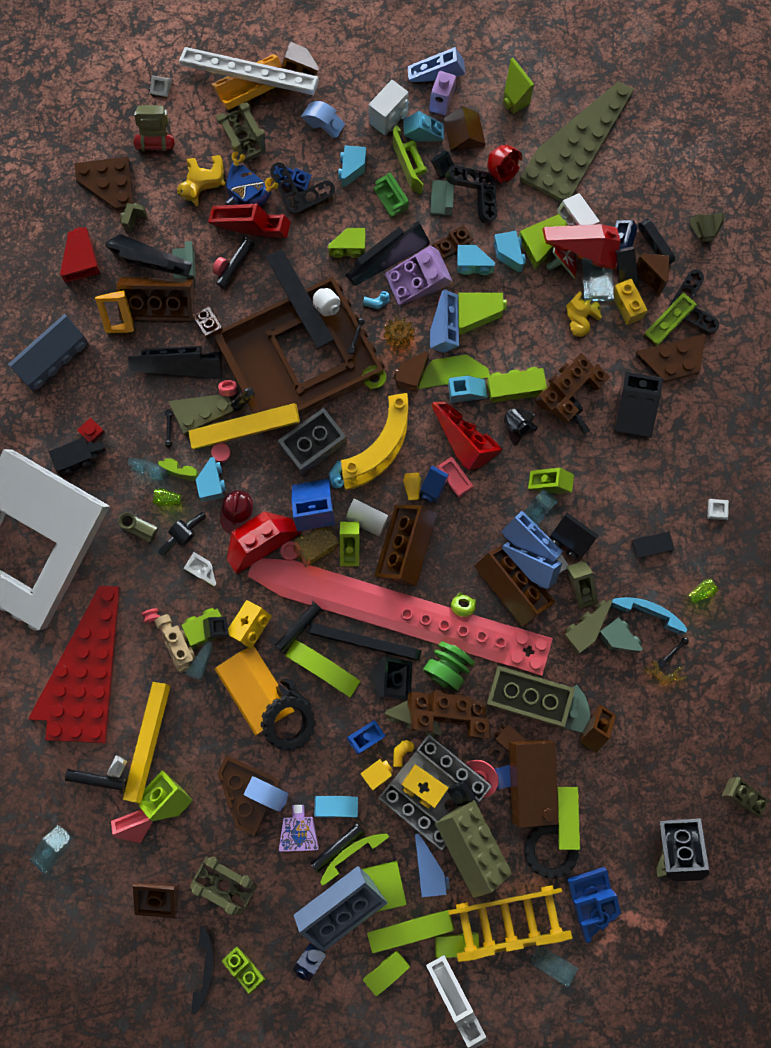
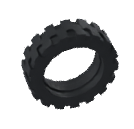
M282 696L280 699H274L271 705H267L266 712L262 714L263 722L261 721V727L263 728V736L266 737L268 743L283 751H295L296 748H302L304 743L310 741L311 734H314L315 730L313 728L316 725V720L313 718L315 716L314 712L307 703L293 696ZM293 707L302 715L301 729L291 739H280L274 731L275 718L283 709Z
M558 824L538 826L527 836L524 844V856L528 866L536 874L549 879L561 878L569 874L577 864L579 850H568L566 861L559 867L547 868L541 865L535 855V845L538 839L545 834L554 833L558 835Z

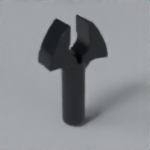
M282 679L280 681L281 684L287 687V690L281 685L276 687L280 698L282 696H293L303 700L310 706V701L295 691L294 685L297 683L296 681L290 679Z

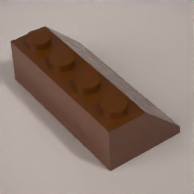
M119 278L116 284V291H125L133 320L193 321L194 278ZM118 304L119 320H123Z
M395 505L374 577L401 585L417 586L437 513L422 505Z
M502 545L486 554L475 565V568L502 600L504 606L510 610L516 621L523 627L551 607L555 601L545 588L539 587L523 573L502 549Z

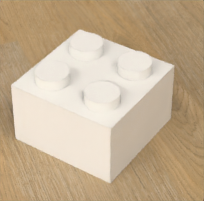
M391 80L369 103V124L385 136L389 131L392 132L399 120L404 119L409 112V92Z

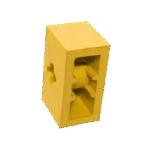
M632 278L616 284L611 295L626 325L643 319L647 308Z
M246 600L228 628L229 636L252 649L272 615L263 608Z
M379 759L364 770L361 776L371 790L374 791L392 777L391 772L393 769L386 760L382 762Z
M416 764L401 784L404 787L403 792L411 797L414 795L421 799L419 803L428 809L431 806L435 808L449 788ZM420 783L423 785L424 783H427V789H429L428 793L425 791L423 793H420V787L418 786V784Z

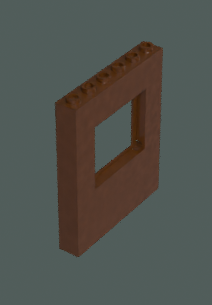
M333 276L305 290L312 302L314 294L319 289L325 288L331 289L340 298L339 311L335 315L323 316L319 311L318 313L332 335L345 362L299 384L275 338L276 335L302 323L288 298L213 334L241 392L246 388L253 389L255 396L248 402L253 414L295 403L297 404L300 417L365 385L364 382L369 380L372 382L378 379L383 374L385 366L381 358L377 359L373 343H369L366 339L368 335L364 327L359 332L354 347L355 353H348V347L352 344L359 318L356 312L352 313L348 297L343 296L341 293L343 291L339 281L336 282ZM375 365V370L363 375V371L367 367Z

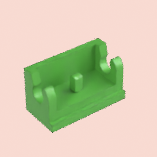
M391 172L375 182L376 186L373 187V190L391 218L409 209V200Z

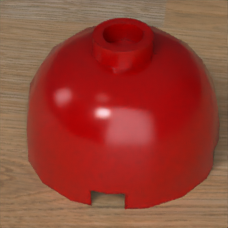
M501 145L495 148L488 156L487 168L490 175L500 183H503L502 181H510L520 169L518 164L519 160L522 161L523 159L522 153L510 145Z

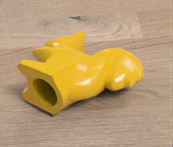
M581 291L566 305L568 317L572 321L569 324L570 331L577 337H584L589 333L590 323L586 319L588 315L596 320L602 318L600 304L598 302L590 304L591 297L583 301L581 299Z

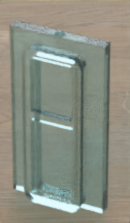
M583 257L584 300L614 301L612 269L595 266L592 264V260Z

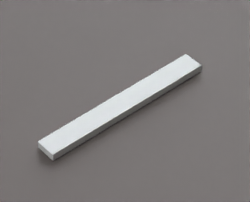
M187 47L184 48L179 60L181 66L314 95L319 82V77Z

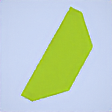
M467 354L434 359L425 369L419 389L446 385L449 378L471 376L480 379L490 376L489 369Z

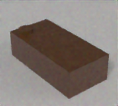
M550 740L509 742L512 823L518 827L559 824L555 742Z

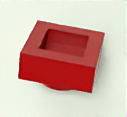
M91 417L77 429L88 442L92 443L105 432Z

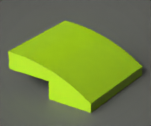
M397 861L362 869L370 876L387 901V904L377 912L407 905Z

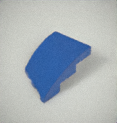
M605 867L567 878L576 917L586 943L592 941L591 938L600 929L603 931L611 921L621 914L617 894L611 889L608 872Z

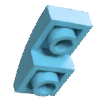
M315 796L314 817L357 818L358 797Z

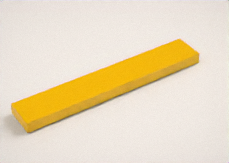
M293 403L189 430L191 448L195 450L300 423L297 404Z
M152 682L123 800L141 804L171 685Z

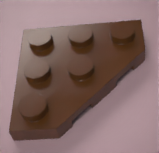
M128 156L74 163L77 183L86 187L102 201L107 202L116 211L125 210L127 203L134 204Z
M226 755L217 774L233 816L234 824L237 829L255 837L268 807L245 796V790L252 776L277 788L281 780Z

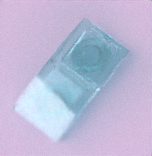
M129 458L128 460L131 470L137 473H144L147 470V474L152 480L162 481L163 478H169L168 472L153 462L138 458Z

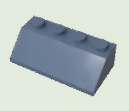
M64 314L8 365L27 387L34 392L36 389L41 388L49 377L54 376L61 366L69 363L77 352L82 351L88 341Z
M357 866L293 916L299 933L320 951L324 952L385 906L387 901L370 876Z

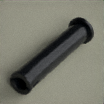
M247 237L242 238V243L216 282L219 287L227 288L250 249L255 246L251 239Z
M312 601V605L275 644V647L281 650L282 653H285L288 647L321 611L324 612V610Z
M69 768L65 774V781L120 790L121 793L125 792L128 780L127 777L117 778Z
M356 821L352 828L310 863L318 873L362 834H366Z

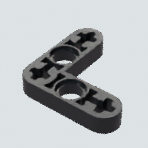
M276 162L270 168V175L274 179L273 181L278 183V192L287 210L291 213H298L329 198L335 192L334 184L326 180L298 193L283 163ZM275 166L283 169L281 172L283 178L287 177V179L282 180L280 183L277 181L281 179L279 174H274ZM283 183H289L291 185V191L289 193H284L282 191L281 187ZM324 184H325L327 187L330 186V187H331V189L329 190V193H330V194H327V192H324V193L320 194V196L322 197V198L320 199V198H319V193L317 192V190H316L315 188H318V191H320V190H322V189L324 188ZM307 192L315 194L314 202L306 200ZM295 193L296 196H293L292 198L294 202L298 201V209L296 210L294 207L291 208V199L289 198L288 200H286L285 197H288L291 194Z
M456 165L451 166L445 173L447 182L452 185L477 189L479 219L485 224L495 220L497 217L494 177L485 171ZM467 175L472 176L473 182L467 179ZM484 194L489 196L490 202L484 199Z
M694 269L688 273L669 307L682 294V290H689L691 293L689 298L693 299L704 280V274L700 270ZM697 276L698 278L694 285H690L693 277ZM697 307L691 312L698 315L697 321H692L689 315L682 321L705 335H713L719 328V322L715 317ZM709 323L713 324L711 329L707 328Z

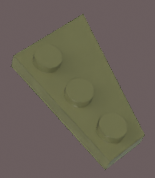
M222 395L168 401L184 435L189 434V430L207 426L236 412L230 406V398Z

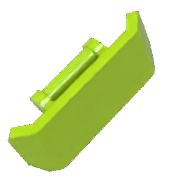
M396 125L393 129V148L411 190L422 194L424 184L417 176L425 174L427 168L424 166L419 155L416 142L409 141L403 144L400 139L401 129ZM410 150L417 166L416 169H413L406 151Z

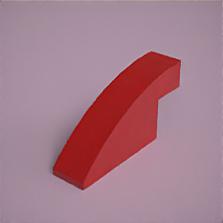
M258 204L212 206L208 223L248 235L287 238L291 221L285 215H268Z

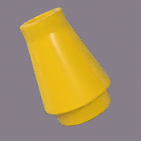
M419 473L404 474L403 482L408 501L419 500L421 485Z

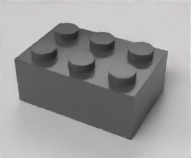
M322 408L279 439L278 444L300 475L303 476L347 444V437L328 412Z

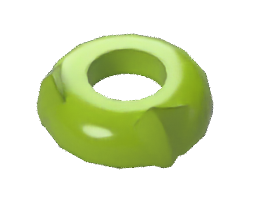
M375 365L367 367L363 371V375L375 370ZM383 370V374L379 376L378 382L373 383L369 380L364 382V384L370 390L380 388L386 381L385 371Z
M460 592L453 598L451 609L458 616H471L476 609V600ZM465 601L469 604V606L461 607L459 605V602Z

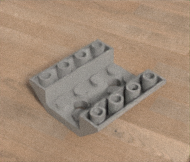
M428 735L392 782L382 792L379 799L442 851L446 844L435 823L450 812L445 809L444 804L447 800L453 799L446 791L435 808L431 806L428 809L419 803L421 800L416 795L411 797L403 792L404 787L401 784L413 766L416 764L447 787L465 780L476 796L474 799L476 804L482 800L492 785L432 736ZM428 784L420 785L419 792L423 793L425 791L428 793Z

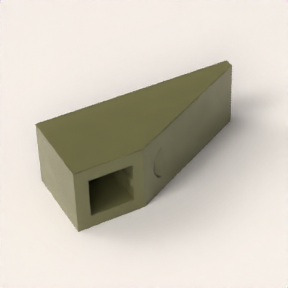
M611 599L607 602L602 600L595 606L596 611L592 614L588 611L580 618L582 622L578 625L573 623L564 630L566 634L563 638L576 655H579L596 641L612 604Z

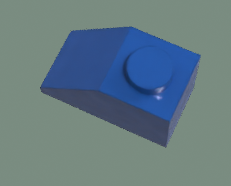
M431 466L420 489L421 498L429 503H437L447 486L449 474Z

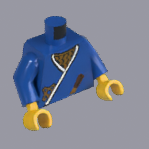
M233 152L231 157L234 163L230 166L226 182L230 198L225 202L226 205H264L272 193L271 190L278 188V183L274 182L271 186L273 178H267L264 182L243 164L240 166L239 163L245 160V156L241 154L238 160V152Z

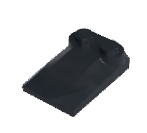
M701 818L660 821L666 877L677 882L699 881L709 875V866Z

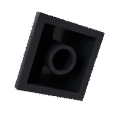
M566 513L549 538L559 548L566 551V555L575 561L577 559L580 562L599 535L569 513Z

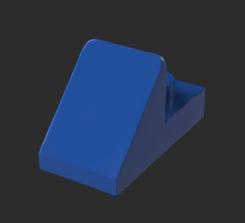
M374 720L346 739L357 755H361L368 748L386 737V735Z

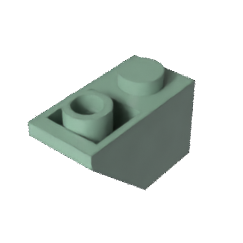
M619 617L598 634L609 650L637 654L643 649L640 639L630 633L629 625L624 620H620Z

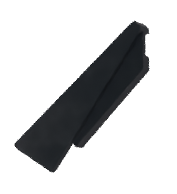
M419 221L414 223L405 232L400 227L395 229L360 256L354 263L355 268L346 273L345 276L354 286H357L430 245V241Z
M118 234L105 244L112 253L119 254V257L127 264L188 277L192 267L191 262L122 234Z

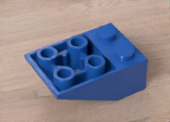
M329 479L292 485V510L297 531L335 525Z

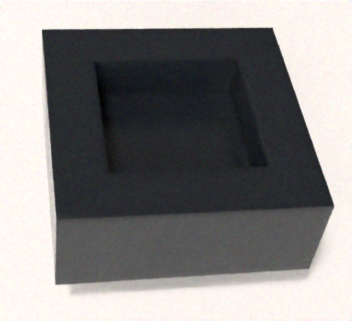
M445 150L430 160L437 175L440 177L445 175L446 171L454 165L448 151Z
M465 780L451 785L447 789V792L458 807L472 802L476 797Z

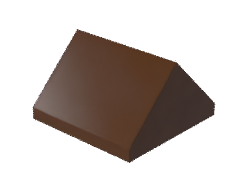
M461 106L444 118L450 152L486 145L478 112Z
M642 254L637 261V275L658 297L668 282L669 255Z
M134 883L135 915L175 918L179 885Z

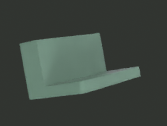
M442 180L432 181V215L452 216L454 185Z
M186 241L185 248L173 249L172 255L191 262V270L188 277L173 274V278H194V283H196L195 250L192 241Z

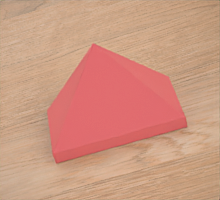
M140 809L112 820V834L114 838L141 843L152 821Z

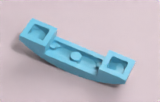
M628 597L612 600L611 607L628 613L633 607L665 620L664 628L679 635H683L687 631L685 625L673 613L653 602Z

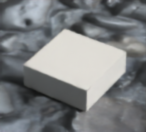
M709 499L707 519L727 520L729 500Z

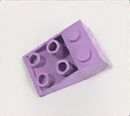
M431 245L385 273L398 305H403L436 292L453 282L439 250Z

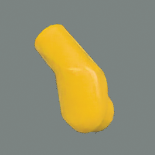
M404 740L394 748L393 767H403V756L407 752L414 750L413 742Z

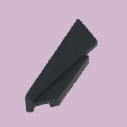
M202 346L152 348L142 350L139 356H128L129 367L132 372L221 379L222 377L221 352L203 353Z

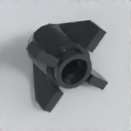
M515 408L508 410L505 414L504 423L507 426L510 440L515 445H518L522 438L521 436H524L529 431H536L538 429L532 423L535 414L531 410Z

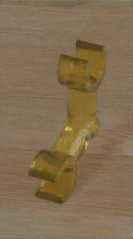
M654 660L651 661L655 667L654 670H650L647 666L644 667L647 673L653 674L663 685L674 680L682 681L687 677H679L677 674L683 667L677 668L673 673L664 675L658 669V663Z

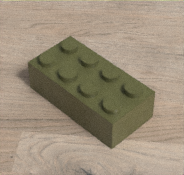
M498 666L486 707L563 729L567 721L575 688Z
M474 800L459 807L457 806L435 823L473 898L492 893L512 874Z

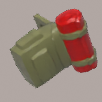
M159 105L138 106L134 114L136 126L139 127V134H136L133 140L136 150H173L175 141L174 137L168 134L167 131L169 119L164 107Z

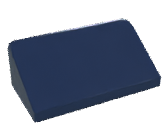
M617 220L615 227L621 240L619 250L632 247L638 229L634 220Z

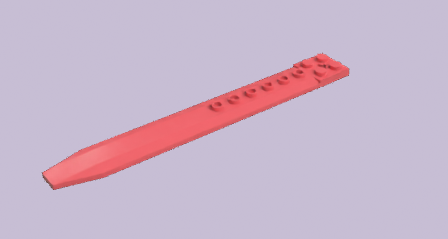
M262 558L251 565L248 573L249 578L283 598L309 606L314 601L325 611L437 645L443 641L460 648L467 654L538 676L543 675L553 640L551 637L473 614L468 617H461L456 615L450 607L295 560ZM528 646L534 651V654H530L529 657L525 656L526 653L523 652V649H527Z

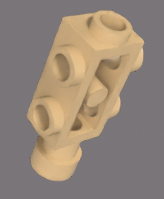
M168 614L158 617L154 622L162 632V638L174 666L180 673L189 670L195 655L192 648L187 647L185 642L187 638L184 631H180L178 625L172 627V621Z

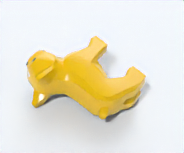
M220 155L212 156L214 164L211 170L199 168L195 158L187 159V165L189 166L187 180L177 187V194L183 200L192 201L197 207L198 196L201 191L217 188L220 185L225 186L223 176L224 164Z

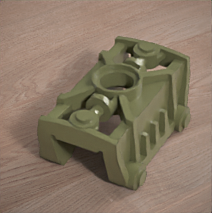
M247 102L240 104L239 110H235L227 115L221 113L216 116L217 122L220 125L222 124L224 131L232 142V150L237 151L240 157L241 154L244 155L242 145L245 149H248L247 156L243 162L266 152L265 133L262 129H259L250 113V105ZM241 114L244 120L243 126L241 123H237V115ZM228 121H229L231 124H234L233 129H232L231 126L229 125ZM244 132L247 134V137L239 139L238 134ZM251 142L256 143L260 150L256 151L255 148H251Z
M214 856L210 858L205 857L190 884L193 895L197 897L203 896L225 909L226 914L230 916L243 914L258 886L252 882L251 877L248 875H243L242 877L219 864L218 859ZM206 864L216 870L218 875L215 873L213 876L209 874L208 869L204 865ZM197 878L210 879L209 883L214 886L206 887L196 880ZM222 879H227L230 882V888L227 891H222L219 888V882ZM235 884H241L252 891L241 892ZM230 895L240 896L244 906L241 907L232 902Z

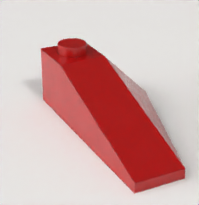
M597 224L555 226L542 229L546 244L564 252L572 251L577 254L578 258L583 259L585 257L592 260V264L598 267L613 270L616 267L615 251L619 250L621 242L616 227Z
M440 401L431 404L456 457L468 470L481 468L503 450L487 433L483 435L475 429L477 426L473 422L464 421L462 414L447 402Z

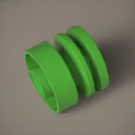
M441 641L438 647L442 651H434V654L440 660L429 659L423 671L438 685L458 692L465 681L459 675V672L469 674L470 670L466 666L473 668L475 661L460 648Z

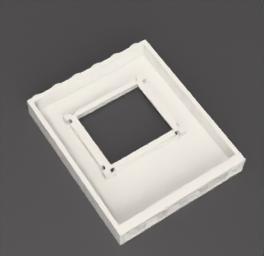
M4 449L0 456V525L5 515L8 514L56 542V545L33 589L0 570V610L11 613L14 619L24 621L28 624L29 628L38 631L46 629L50 624L110 506L16 451Z

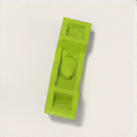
M297 640L293 642L285 654V657L307 669L349 698H351L361 682L329 659Z
M372 835L344 849L326 869L320 882L322 886L340 874L336 865L367 843L374 849L389 838V835Z

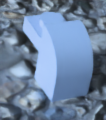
M321 101L309 103L301 116L313 129L321 127L333 139L338 137L346 124L335 114L336 109Z
M252 776L244 795L280 812L287 803L289 793Z

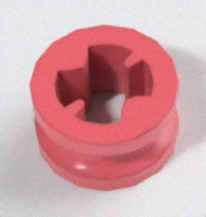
M158 608L142 612L141 615L145 618L143 622L151 623L160 617L157 614L159 612Z

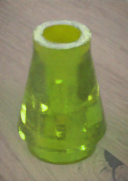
M161 487L154 489L153 504H157V506L180 505L181 494Z
M709 578L707 580L704 579L688 596L695 604L698 601L715 596V593L719 590L714 581Z

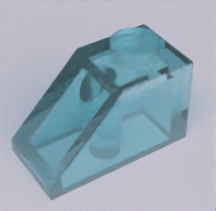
M543 489L533 499L524 513L539 526L558 503V500Z
M57 825L41 839L30 861L45 874L66 851L73 838L66 830Z
M542 945L537 947L529 962L567 987L570 986L578 970V967Z

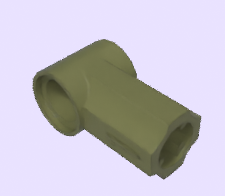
M129 512L121 514L118 520L123 531L150 543L154 540L158 531V527L135 517ZM127 519L133 520V524L128 527L124 526V522Z

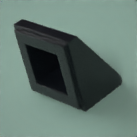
M227 616L208 617L203 620L205 639L229 636Z

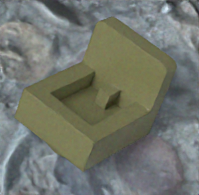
M127 203L125 211L120 216V223L124 231L132 232L137 216L147 218L148 214L145 207L138 203Z

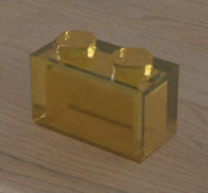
M328 526L314 528L307 536L301 535L295 540L293 550L304 566L308 567L338 548L339 541Z

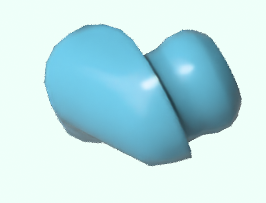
M383 291L376 299L364 297L363 306L380 309L388 304L390 300L389 293Z
M337 460L328 474L331 485L334 488H340L344 484L340 474L342 466L339 460Z

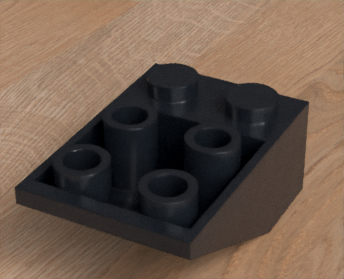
M625 372L621 381L614 432L647 438L652 437L663 378Z

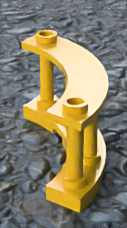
M407 393L388 396V418L377 440L362 453L341 460L345 491L363 486L377 476L379 477L398 456L407 431Z
M553 885L541 887V892L468 906V902L456 904V909L448 910L449 915L460 914L466 947H464L465 951L457 953L458 962L495 955L497 952H508L523 949L527 946H539L573 939L571 930L562 931V927H559L553 894L562 892V888L553 889ZM545 896L551 924L550 933L543 935L537 930L531 898ZM523 900L530 933H528L527 938L517 939V936L514 934L508 903ZM500 905L507 937L505 942L495 944V940H492L486 907ZM476 909L479 912L484 937L483 947L479 948L474 945L468 911Z

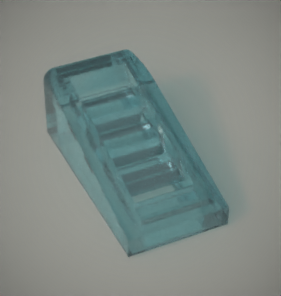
M208 640L191 663L185 673L187 677L199 681L203 680L215 646L212 641Z

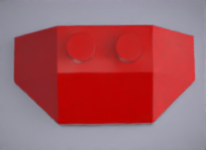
M264 511L232 531L227 561L235 573L238 574L301 534V531H297L292 518Z

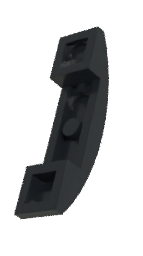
M207 925L200 927L198 948L206 949L202 990H195L193 992L191 1014H196L203 1006L214 978L215 949Z

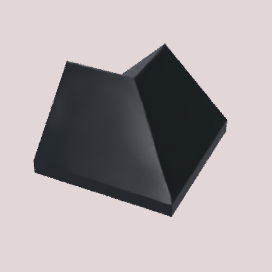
M391 657L381 658L368 676V679L380 695V699L408 700V694L411 693L412 661Z

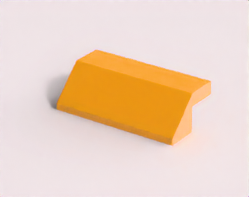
M274 54L256 62L277 68L282 67L279 57ZM230 76L211 84L222 105L227 110L275 88L274 86Z
M253 646L252 649L247 648L238 652L217 666L215 671L256 736L263 731L261 727V721L263 722L262 714L266 712L267 705H271L272 701L276 698L280 699V696L276 690L278 683ZM293 707L280 711L275 718L274 724L294 713Z

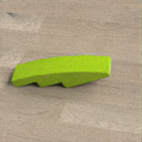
M448 910L372 930L367 932L372 953L448 933L454 931L455 928L451 915H449Z

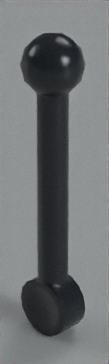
M363 318L358 319L355 336L351 346L348 347L349 354L355 353L354 347L361 327L365 323Z
M167 409L165 411L167 417V440L165 441V446L171 447L170 429L173 412Z
M683 637L681 639V643H679L663 660L661 659L658 661V666L661 668L666 665V662L683 645H687L689 643V639L687 637Z

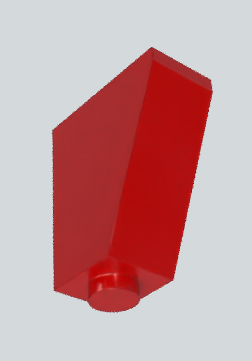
M86 227L75 228L73 231L68 232L60 271L65 283L101 274L91 236Z

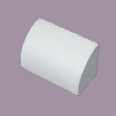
M580 193L563 200L557 209V213L560 214L562 219L566 220L568 226L597 225L600 222Z
M353 499L346 516V521L360 522V528L380 537L388 522V515Z

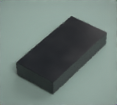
M632 246L616 250L618 283L631 278L634 284L638 283L635 248Z
M670 531L631 541L636 559L675 550Z

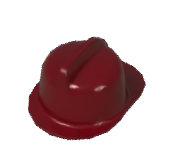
M235 490L228 493L223 500L220 524L229 534L251 520L253 500L247 492Z

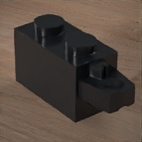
M83 437L48 452L56 472L60 476L66 477L72 475L78 469L91 467L93 463H96L95 459L98 458V455L105 452L106 448L102 441L95 444L92 442L88 443Z

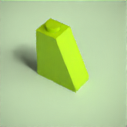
M560 214L520 231L519 237H521L522 247L534 269L544 262L554 248L545 243L542 229L544 227L568 226L566 220L562 219Z
M459 293V334H464L501 318L503 311H506L507 300L503 299V293Z

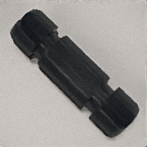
M246 388L231 402L230 406L233 408V411L240 410L255 396L252 388Z

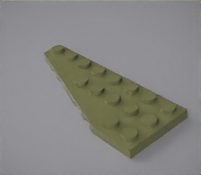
M619 81L536 150L521 175L520 181L560 202L572 197L634 89Z

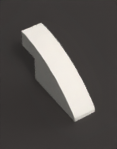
M443 955L427 964L426 966L467 1047L477 1048L487 1042L488 1039L445 956Z

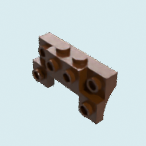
M582 353L577 355L569 364L565 363L558 369L560 373L558 375L554 374L548 380L549 384L534 399L541 409L553 413L564 424L569 422L579 411L569 398L585 382L589 383L595 390H598L610 378L599 364L593 366Z
M435 690L431 694L420 692L408 694L407 707L411 716V731L418 730L431 733L433 732V721L459 725L466 723L467 738L489 739V719L486 718V701L472 700L471 697L464 696L463 693L445 694L443 690Z

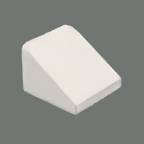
M152 76L150 94L168 97L172 79Z

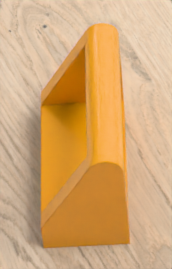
M124 290L95 297L105 333H128L134 331V322ZM104 302H118L124 321L123 324L111 326Z

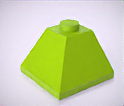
M511 58L503 104L506 109H509L514 114L531 103L534 83L517 61Z
M162 770L144 789L141 804H137L151 821L179 816L193 800Z

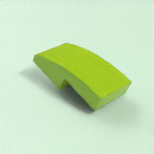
M166 458L164 461H158L161 470L177 478L196 481L199 476L197 469H194L192 466L180 468L178 461H175V459Z
M472 932L474 945L479 948V933ZM451 933L434 936L435 955L437 958L443 955L445 958L457 957V953L465 951L464 934L456 935Z
M238 946L222 960L233 977L237 978L250 995L266 981L264 976Z
M396 950L383 960L377 968L366 975L363 981L374 995L378 996L405 973L410 966Z

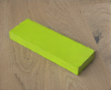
M683 292L644 335L656 346L660 345L694 310L697 304Z
M557 787L558 849L580 850L578 787Z

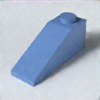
M456 47L409 65V81H435L439 71L453 74L457 78L465 74L464 59Z
M443 290L430 329V348L445 353L459 346L458 295L447 290Z
M523 511L501 531L505 538L515 546L555 561L563 552Z
M510 541L503 545L502 549L532 582L541 588L547 589L556 584L562 562L550 560L515 546Z
M415 834L421 896L447 895L446 890L450 889L449 878L444 876V872L420 834Z

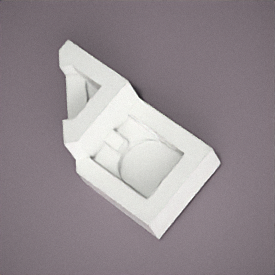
M193 552L183 569L215 587L216 580L212 564Z
M115 755L107 775L119 778L127 761Z

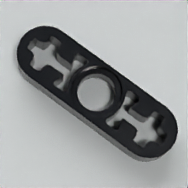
M646 218L639 222L638 228L656 255H669V265L675 262L672 250L652 221Z

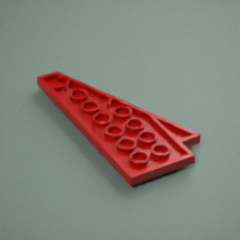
M119 586L98 587L29 716V720L47 721L46 741L106 743L120 595Z

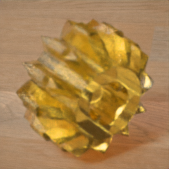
M396 317L395 322L389 320L388 325L384 327V331H386L384 338L387 339V344L393 343L394 349L397 345H400L401 349L403 344L409 346L410 340H414L413 333H415V329L411 327V321L405 323V318L399 321L398 317Z

